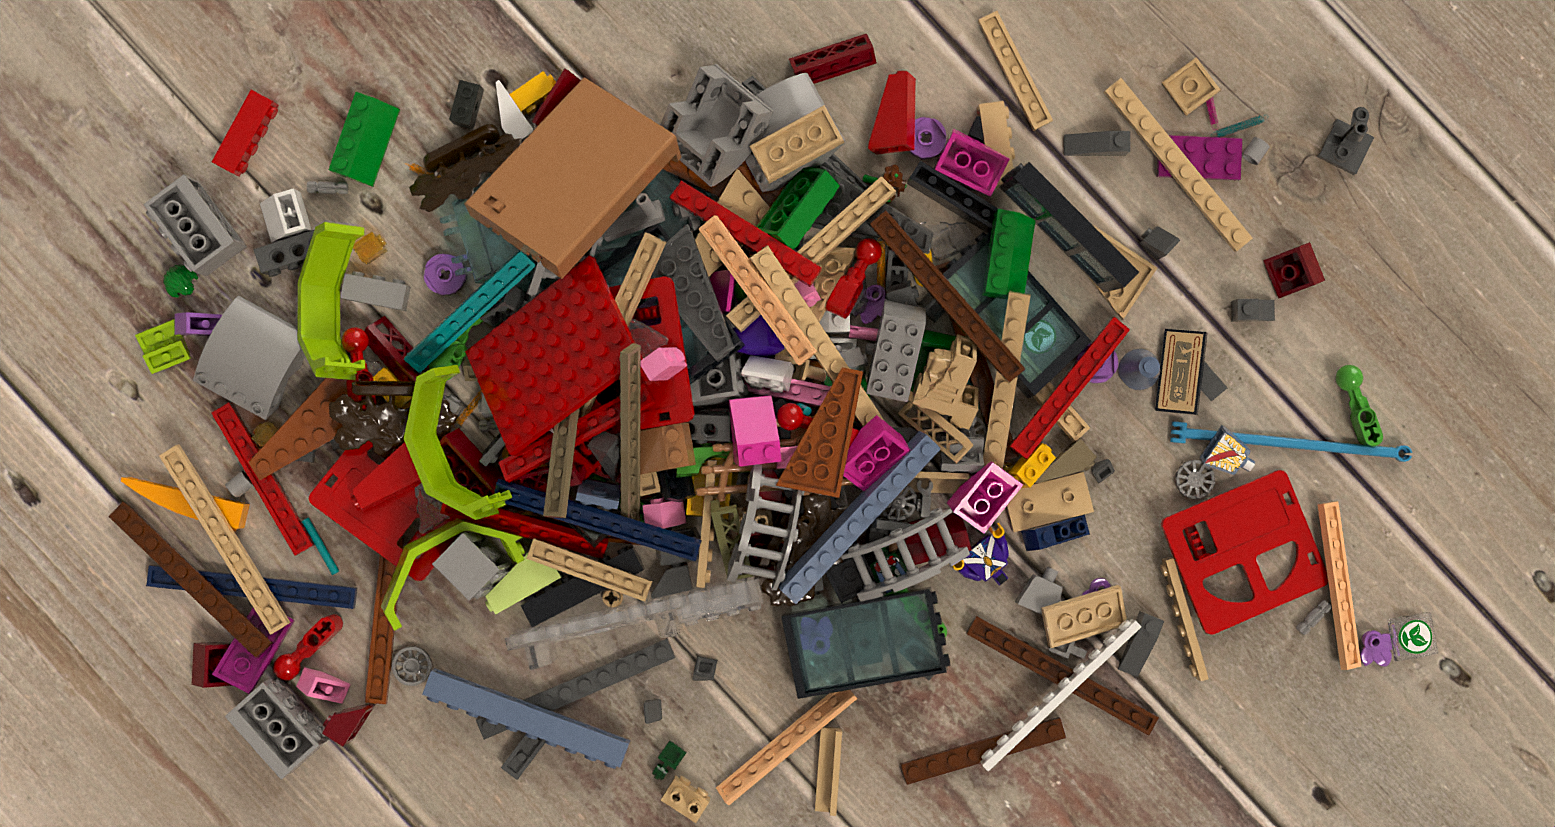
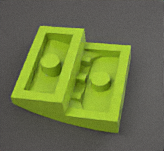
M175 319L135 335L151 374L191 359L183 335H175Z

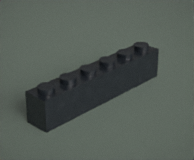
M922 161L918 163L907 182L909 186L984 232L988 233L992 230L994 213L998 210L997 207Z
M626 546L616 551L617 556L610 558L608 555L598 560L601 563L634 575L645 570L634 547L629 549ZM569 575L561 579L563 584L557 587L552 584L542 589L543 594L536 596L534 593L524 599L526 603L522 604L521 607L531 627H534L608 588Z

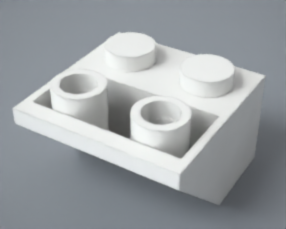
M293 188L273 194L260 203L271 243L312 230L301 192Z
M750 355L741 374L753 389L762 390V387L770 388L772 392L782 393L783 391L789 392L794 367L791 362Z

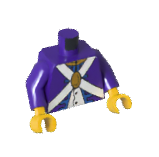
M997 523L998 529L995 531L989 527V531L992 534H987L972 546V551H969L970 555L953 565L952 568L957 570L963 577L974 581L983 580L986 582L992 577L999 586L1008 579L1002 568L1008 564L1009 551L1004 535L1005 531L1000 523Z

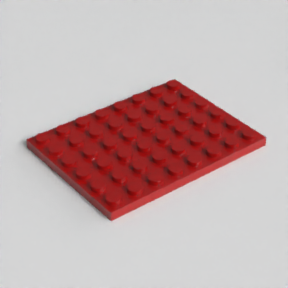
M589 255L571 269L563 279H558L465 352L508 453L515 456L617 381L620 377V352L632 343H635L595 258Z

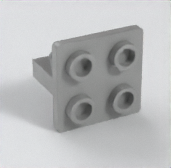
M942 436V441H946V436ZM967 437L973 446L957 464L941 451L939 471L976 474L984 467V438ZM960 444L950 445V453L955 456L963 447Z

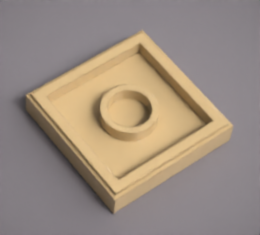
M1197 57L1162 82L1164 88L1185 116L1221 91Z

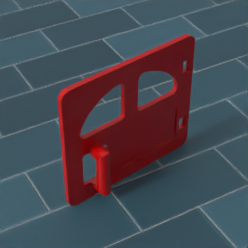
M666 276L650 279L641 299L657 297L659 305L636 309L630 323L661 318L662 321L657 325L632 329L629 324V331L635 343L641 345V356L643 359L658 348H677L685 356L674 282L670 277ZM621 285L609 287L614 299ZM640 365V385L643 383L648 385L655 404L640 411V430L691 421L695 413L687 366L669 380L650 381ZM596 399L590 412L602 406ZM669 412L671 419L660 421V413ZM621 422L605 431L611 434L620 433Z
M367 441L359 449L345 450L310 493L309 502L397 567L403 552V548L401 549L397 546V542L415 519H421L423 524L408 544L456 518L440 514V509L419 495L416 489L420 484L364 512L360 507L356 509L351 500V497L354 496L352 489L379 466L368 457V451L373 448V444ZM334 474L338 480L330 488L325 484ZM461 533L423 552L418 559H414L408 576L415 581L425 580L434 568L432 564Z
M1283 470L1274 471L1165 517L1161 522V528L1201 627L1206 634L1213 635L1328 584L1327 570L1289 477ZM1288 492L1293 504L1287 505L1283 494ZM1201 521H1205L1216 547V552L1213 554L1206 553L1195 526ZM1183 530H1184V532H1185V535H1186L1187 540H1188V542H1189V544H1190V547H1191V549H1192V552H1193V554H1194V557H1195L1196 561H1195V560L1193 559V557H1192V554H1191V552H1190V549H1189L1188 544H1187V542H1186V539H1185V537H1184ZM1292 541L1296 544L1294 565L1287 578L1276 589L1270 591L1262 576L1256 557ZM1311 552H1313V555L1317 562L1316 564L1312 565L1307 555ZM1240 564L1253 597L1250 601L1230 602L1219 599L1204 588L1203 580Z

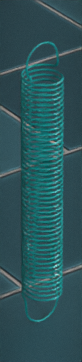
M1253 117L1255 120H1252V118H1250L1251 121L1249 119L1217 131L1220 133L1216 135H1218L1217 137H1222L1229 133H1234V131L1237 132V130L1231 128L1252 123L1249 124L1251 126L1242 128V130L1257 125L1255 123H1258L1256 121L1263 123L1264 118L1256 119Z

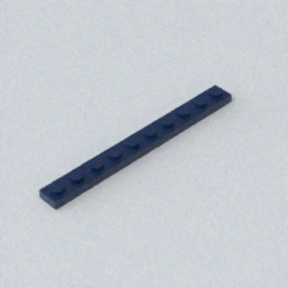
M498 479L494 494L510 490L512 495L511 499L505 501L506 504L541 515L544 514L545 492ZM568 500L566 518H554L692 561L697 560L702 542L700 539Z
M149 565L146 586L184 590L160 566ZM198 570L223 595L247 597L233 574ZM263 577L277 601L354 609L356 605L357 587Z

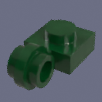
M669 740L658 756V759L664 763L662 765L658 763L652 772L654 778L662 781L669 771L666 767L670 766L675 770L687 751Z

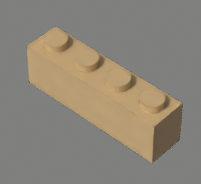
M1004 101L983 103L977 107V115L981 117L984 137L982 143L1010 159L995 188H999L1003 183L1001 179L1014 169L1012 160L1015 159L1014 148L1010 147L1009 139H1012L1011 127H1007L1006 120L1009 119V110L1007 106H1004Z

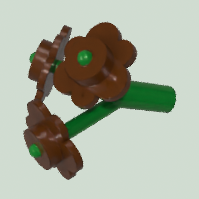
M897 165L885 167L883 178L892 187L898 188L896 192L897 197H899L900 192H904L907 187L906 180L902 179L903 173L899 172ZM865 174L862 181L872 185L879 178ZM892 196L886 204H890L896 196Z

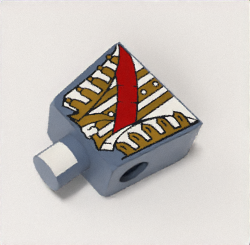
M1221 425L1200 456L1203 464L1235 475L1240 467L1249 472L1255 465V461L1248 457L1251 452L1248 446L1223 425Z

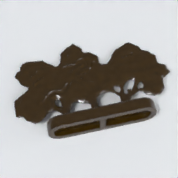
M486 124L425 155L423 158L424 167L428 172L434 174L419 175L414 184L409 187L412 196L425 195L419 208L431 212L443 205L451 194H454L457 199H469L474 193L473 189L478 187L482 180L480 175L484 172L493 174L522 143V138L514 139L512 134L508 133L500 137L498 128L495 125ZM490 148H492L495 150V152L493 154H488L485 150H490ZM479 152L475 158L466 160V158Z
M416 381L352 382L353 394L366 396L363 401L356 402L350 396L342 394L335 402L329 403L330 417L342 424V427L337 430L334 436V440L339 444V447L342 450L359 449L367 441H370L373 444L374 452L387 459L393 453L394 448H399L404 443V434L410 407L406 409L398 408L395 405V396H413ZM372 396H389V402L375 406ZM445 398L442 399L436 430L439 441L450 433V426L454 425L458 418L456 414L450 411V403ZM367 404L366 411H363L362 406Z
M815 493L804 496L803 506L805 511L797 520V527L799 528L796 542L792 543L791 553L787 561L789 564L785 567L786 573L847 507L832 510L830 496ZM788 499L785 504L791 505L792 500ZM780 512L773 527L787 529L790 514ZM804 519H809L810 522H809V523H805V522H803V520H804ZM768 535L762 549L777 551L781 542L784 543L785 538ZM757 556L753 566L768 569L771 564L775 569L778 560ZM840 557L833 565L843 563L842 558ZM767 578L761 585L763 593L770 596L771 606L779 607L784 603L791 607L800 602L811 600L815 596L814 585L795 604L779 588L772 590L773 579Z

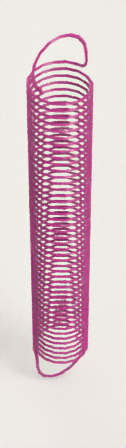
M1212 97L1210 100L1206 101L1208 111L1210 114V125L1216 124L1214 115L1218 123L1214 99Z

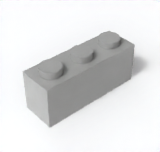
M352 271V275L345 274L340 298L406 311L411 287L405 285V281L393 279V282H387L385 277L373 275L372 278L364 277L365 273Z

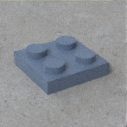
M587 478L579 485L576 500L585 505H599L607 510L617 509L621 494L620 485Z

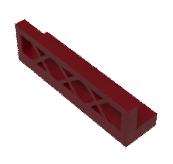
M867 33L789 58L794 76L808 73L813 84L877 64L874 47ZM863 42L866 43L865 45H862V46H856L857 44H860V43H863ZM841 49L845 50V51L840 52V53L837 52L838 50H841ZM825 56V58L817 59V57ZM806 62L805 64L796 67V64Z
M386 316L367 326L364 331L369 338L368 346L399 381H416L419 373L404 360V357L413 347ZM383 324L388 329V334L381 333L377 327ZM392 340L398 341L402 345V349L395 348L392 345ZM429 365L422 372L430 370Z
M574 463L572 464L570 487L582 483L587 473L584 465L575 467ZM549 466L533 469L511 482L546 492Z

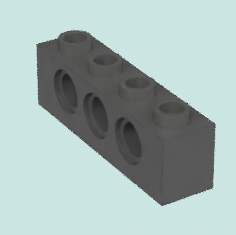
M314 230L253 249L260 272L273 277L280 275L282 270L300 268V264H303ZM303 246L304 253L298 257L296 251L299 247ZM283 253L284 260L278 263L277 256Z
M694 410V418L689 422H684L694 425L695 431H690L691 439L695 440V443L715 441L716 444H724L732 440L730 412ZM669 412L660 413V421L671 419ZM707 424H713L716 432H710L707 429Z

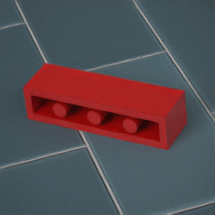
M251 89L211 162L238 177L245 173L248 168V161L257 152V144L261 137L263 138L268 131L267 126L270 120L276 117L279 105Z

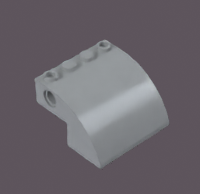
M714 64L699 67L686 101L670 103L660 126L676 136L681 154L680 161L712 187L731 175L752 152L750 146L761 139L774 111L720 66Z
M808 73L787 78L756 95L757 98L774 111L761 139L825 105ZM843 144L770 184L753 152L750 153L745 161L761 191L780 190L801 169L822 165Z
M240 296L236 297L210 334L198 361L193 381L267 420L279 408L289 377L301 368L305 357L297 340V327Z

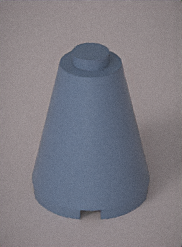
M1131 350L1119 362V377L1131 389H1148L1159 378V361L1148 350Z

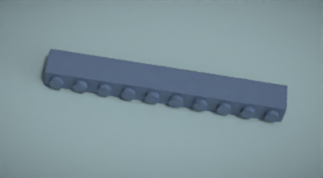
M919 431L907 443L911 451L868 489L863 491L785 574L784 582L779 583L778 588L795 604L801 600L939 452L941 448L927 434Z
M437 668L431 670L422 694L427 696V700L431 702H444L450 709H463L467 711L466 714L476 718L481 716L486 718L488 723L506 725L505 728L507 730L525 732V736L531 739H544L545 743L550 746L557 747V745L565 747L564 750L569 753L576 754L579 752L584 754L586 759L591 761L598 759L603 761L605 766L613 769L616 766L621 767L631 741Z

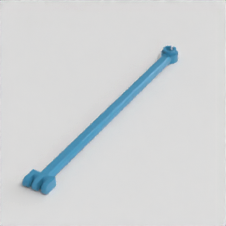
M1172 421L1171 426L1180 427V429L1171 430V434L1179 435V439L1170 438V442L1185 443L1186 438L1211 441L1217 431L1187 428V423ZM1232 432L1245 444L1389 457L1395 458L1399 462H1406L1412 458L1411 455L1400 457L1398 454L1400 450H1403L1404 453H1413L1411 448L1405 445L1393 448Z

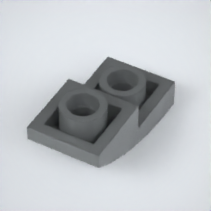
M1204 360L1201 391L1210 401H1213L1228 388Z

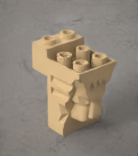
M957 334L950 350L937 348L934 352H929L927 365L924 366L923 373H919L915 379L913 390V404L920 408L934 410L941 415H949L950 424L968 430L978 411L979 388L967 384L977 362V347L969 338Z

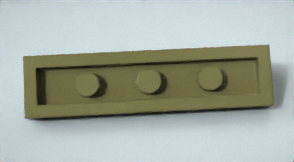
M718 499L711 501V516L727 575L732 548L735 546V543L739 544L738 541L741 538L739 533L741 523L736 505L721 507ZM733 513L734 517L730 522L724 520L723 514ZM730 529L738 533L734 540L728 537L727 532ZM745 556L743 560L744 565L751 566L749 556ZM742 573V575L738 574L737 579L753 577V575Z

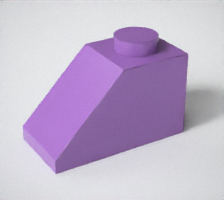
M189 312L175 314V335L210 336L222 315Z

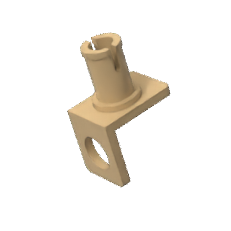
M809 359L802 365L794 364L796 369L792 379L804 381L806 378L821 382L825 381L826 372L824 369L810 366Z

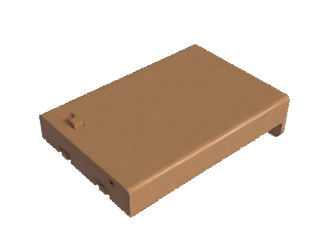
M583 78L464 204L471 217L487 228L492 227L494 233L497 235L501 234L507 242L529 256L531 254L532 259L538 263L541 261L545 268L563 279L670 160L678 162L681 159L677 138L664 127L593 82Z

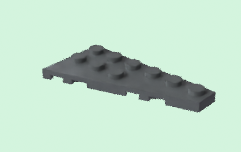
M820 165L819 169H826L840 185L834 197L829 200L823 212L812 224L813 228L823 229L865 190L827 167ZM885 203L849 235L861 239L872 238L878 240V242L883 241L872 229L870 223L884 211H887L923 253H930L934 232Z
M687 224L666 242L650 279L666 276L673 280L680 317L715 360L719 362L735 347L691 227Z

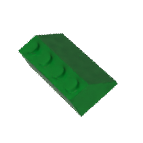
M355 92L328 170L336 175L374 187L400 109L376 98Z
M805 167L788 182L756 227L794 250L798 247L806 232L811 229L816 218L823 212L829 200L834 197L840 185L826 169Z
M998 209L994 213L982 296L1008 300L1010 291L1025 293L1036 220L1015 211Z

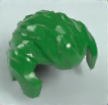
M174 265L166 271L163 283L167 293L172 297L178 298L181 296L180 294L186 296L193 293L194 285L192 279L197 280L198 275L196 272H190L184 265Z

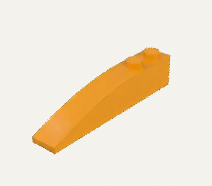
M121 477V482L152 502L178 514L199 520L179 488L132 477ZM211 495L234 532H237V529L245 528L250 504Z

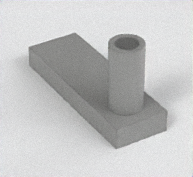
M639 194L636 198L639 207L623 212L604 232V239L609 242L666 221L659 199L652 202L647 194Z

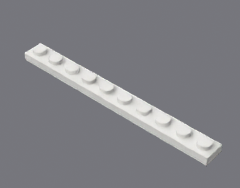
M1133 619L1130 621L1125 620L1119 626L1120 630L1115 635H1109L1103 641L1104 645L1099 650L1098 648L1094 649L1088 655L1089 659L1084 664L1080 663L1073 669L1074 674L1069 678L1065 677L1058 684L1059 688L1046 694L1042 699L1044 702L1039 707L1034 706L1027 713L1028 717L1023 722L1021 720L1012 727L1013 731L1008 736L1006 734L997 741L998 745L993 750L989 749L982 755L980 762L987 771L992 769L1141 628L1138 622Z

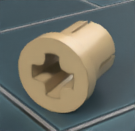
M608 588L603 592L602 599L608 607H617L623 601V594ZM611 592L618 598L613 603H611V599H607Z

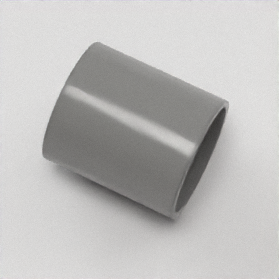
M1254 137L1243 152L1242 157L1249 163L1258 165L1270 146L1262 139Z
M241 471L225 484L229 492L236 498H239L253 486L245 471Z

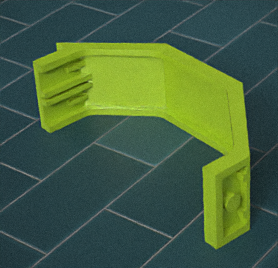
M324 222L315 227L298 279L297 340L315 377L355 380L357 371L365 369V360L351 363L340 339V288L354 243L358 238L364 236V227Z
M458 365L432 368L416 377L404 434L405 444L427 495L475 520L498 514V508L505 506V501L512 498L510 490L503 493H495L489 497H482L458 484L453 476L436 430L445 383L449 378L461 372Z
M456 518L406 545L381 604V608L394 631L402 627L395 614L394 606L414 559L418 555L463 531H471L499 538L509 558L518 564L525 560L522 556L525 551L520 542L517 543V540L522 537Z

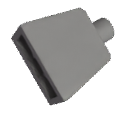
M1047 567L1042 578L1033 574L1015 602L1042 614V607L1058 603L1063 588L1054 583L1058 571Z

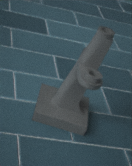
M1364 107L1356 108L1352 113L1351 125L1336 119L1317 157L1352 175L1357 174L1374 139L1373 136L1367 134L1368 110Z

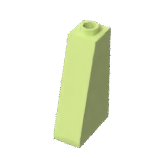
M527 553L524 556L525 560L516 564L485 596L487 599L485 601L486 606L490 612L494 611L496 615L563 577L562 572L526 559Z

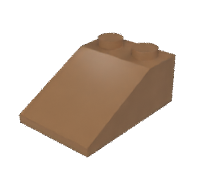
M679 423L640 431V475L696 465L689 423Z

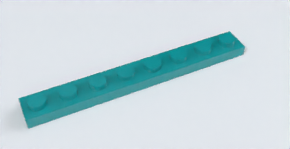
M519 250L404 357V360L420 373L537 265V262L531 256Z

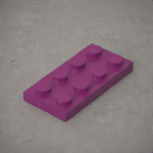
M1169 135L1204 179L1241 180L1242 138ZM1157 158V177L1173 178Z
M252 608L247 618L273 643L259 658H255L234 638L212 675L250 694L255 689L294 624L295 620L290 617L288 619L291 623L270 635L257 612Z

